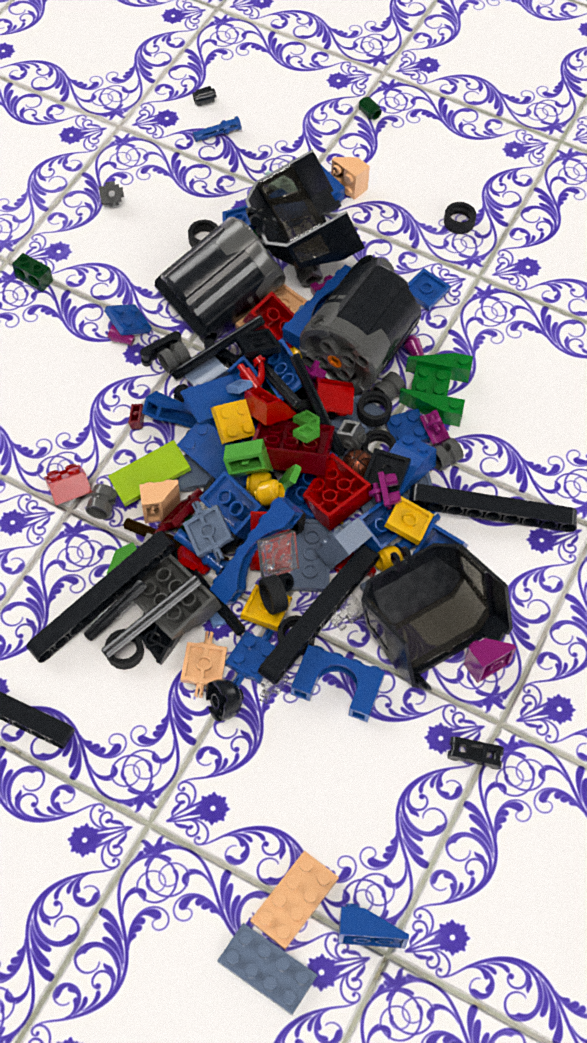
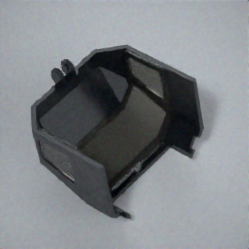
M313 149L257 180L245 200L248 206L245 209L252 226L255 229L258 228L255 231L259 239H263L261 241L263 247L266 250L269 249L272 256L298 269L341 261L365 248L347 211L326 221L324 216L341 207L339 200L335 201L331 192L334 190Z
M433 543L413 555L404 546L401 548L404 560L400 561V557L396 552L391 553L393 566L371 577L366 582L361 603L367 629L371 632L395 669L412 687L418 688L421 686L427 690H432L421 674L464 650L476 640L488 638L501 641L504 635H509L513 629L508 585L462 544Z

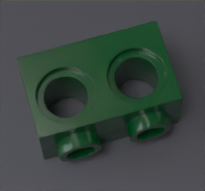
M24 253L12 263L15 277L41 292L53 282L50 267Z

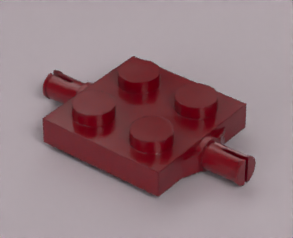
M196 488L188 498L182 500L157 525L159 528L153 533L165 532L166 530L171 531L175 527H181L185 522L184 518L188 514L192 515L195 512L192 503H195V501L201 502L199 497L203 492Z

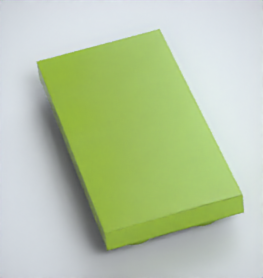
M172 440L108 475L126 507L141 498L139 485L147 482L156 483L164 482L165 480H175L191 471V468L176 442Z

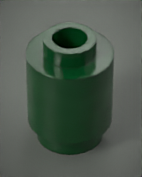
M364 97L360 100L359 110L372 120L379 118L382 110L370 97Z

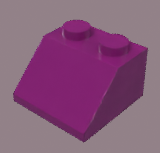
M484 638L481 641L476 640L468 646L464 666L475 681L479 683L509 665L517 647L514 644Z

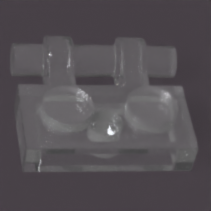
M353 592L339 608L341 612L339 614L335 613L330 622L334 627L337 626L340 631H343L347 627L343 622L344 619L347 618L352 624L364 616L362 603Z

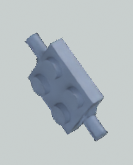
M199 501L193 502L192 506L196 514L184 522L183 525L196 555L202 558L209 553H214L216 561L220 562L221 559L224 560L220 548L234 540L231 531L217 504L209 509L202 510Z

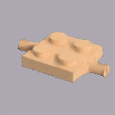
M209 631L205 632L204 642H187L180 680L183 683L196 685L194 696L197 698L198 694L199 698L203 697L204 686L206 687L209 682L223 679L227 647L213 644L214 633L211 631L210 635Z

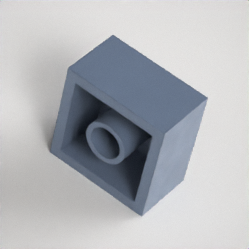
M359 517L353 522L349 519L331 533L329 537L319 543L321 548L316 553L331 570L373 535Z

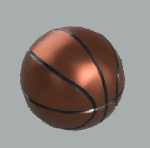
M352 450L343 457L342 461L360 476L364 477L371 455L363 450Z

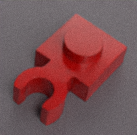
M181 546L177 550L178 561L185 568L197 569L203 575L210 570L207 567L208 565L204 566L201 562L202 560L186 547Z

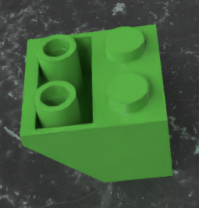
M263 439L225 445L223 460L230 476L236 478L248 476L252 473L273 471Z

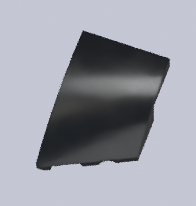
M155 622L138 634L156 659V662L161 665L183 636L181 635L171 640Z

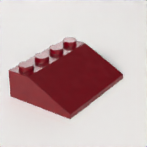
M259 421L252 440L263 439L273 469L286 471L291 466L297 464L301 467L300 473L325 476L335 426L320 424V437L304 443L293 436V430L300 427L293 421H280L271 426L263 425Z

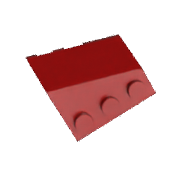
M331 453L325 476L319 475L314 478L302 496L315 518L330 531L372 499L368 493L372 488L367 480L334 453Z

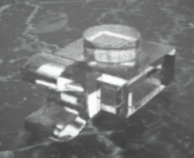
M285 674L276 685L264 678L261 682V686L264 689L260 693L261 698L259 700L267 704L273 693L279 695L287 683L289 675Z

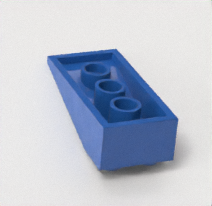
M283 338L278 340L281 345V353L262 357L266 358L265 361L288 387L293 392H296L303 386L290 360V357L294 354ZM267 380L268 384L274 391L277 398L281 399L282 401L285 400L282 397V395Z
M239 374L224 376L180 392L198 424L214 421L211 412L212 407L244 399L245 391L235 394L228 393L226 389L227 385L241 379Z
M197 422L177 446L216 480L224 470L227 471L223 460L225 445L233 443L222 444L215 427L209 422L200 424ZM248 476L233 477L244 488L246 487Z

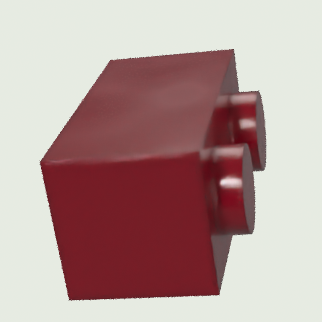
M131 404L128 421L131 429L143 428L145 416L142 413L143 404Z

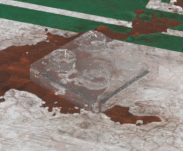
M289 530L257 540L262 578L299 569L295 531Z

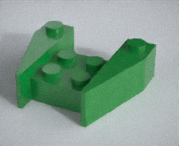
M459 353L409 356L407 358L406 372L415 373L411 390L401 388L399 403L413 410L419 409L423 415L437 410L443 424L460 427L465 400L448 397L447 394L450 380L468 383L473 356Z

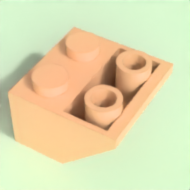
M358 157L332 158L331 175L345 187V194L355 200L368 190L370 170L368 164Z
M165 480L164 482L156 483L147 482L139 485L145 524L161 522L181 502L178 480Z

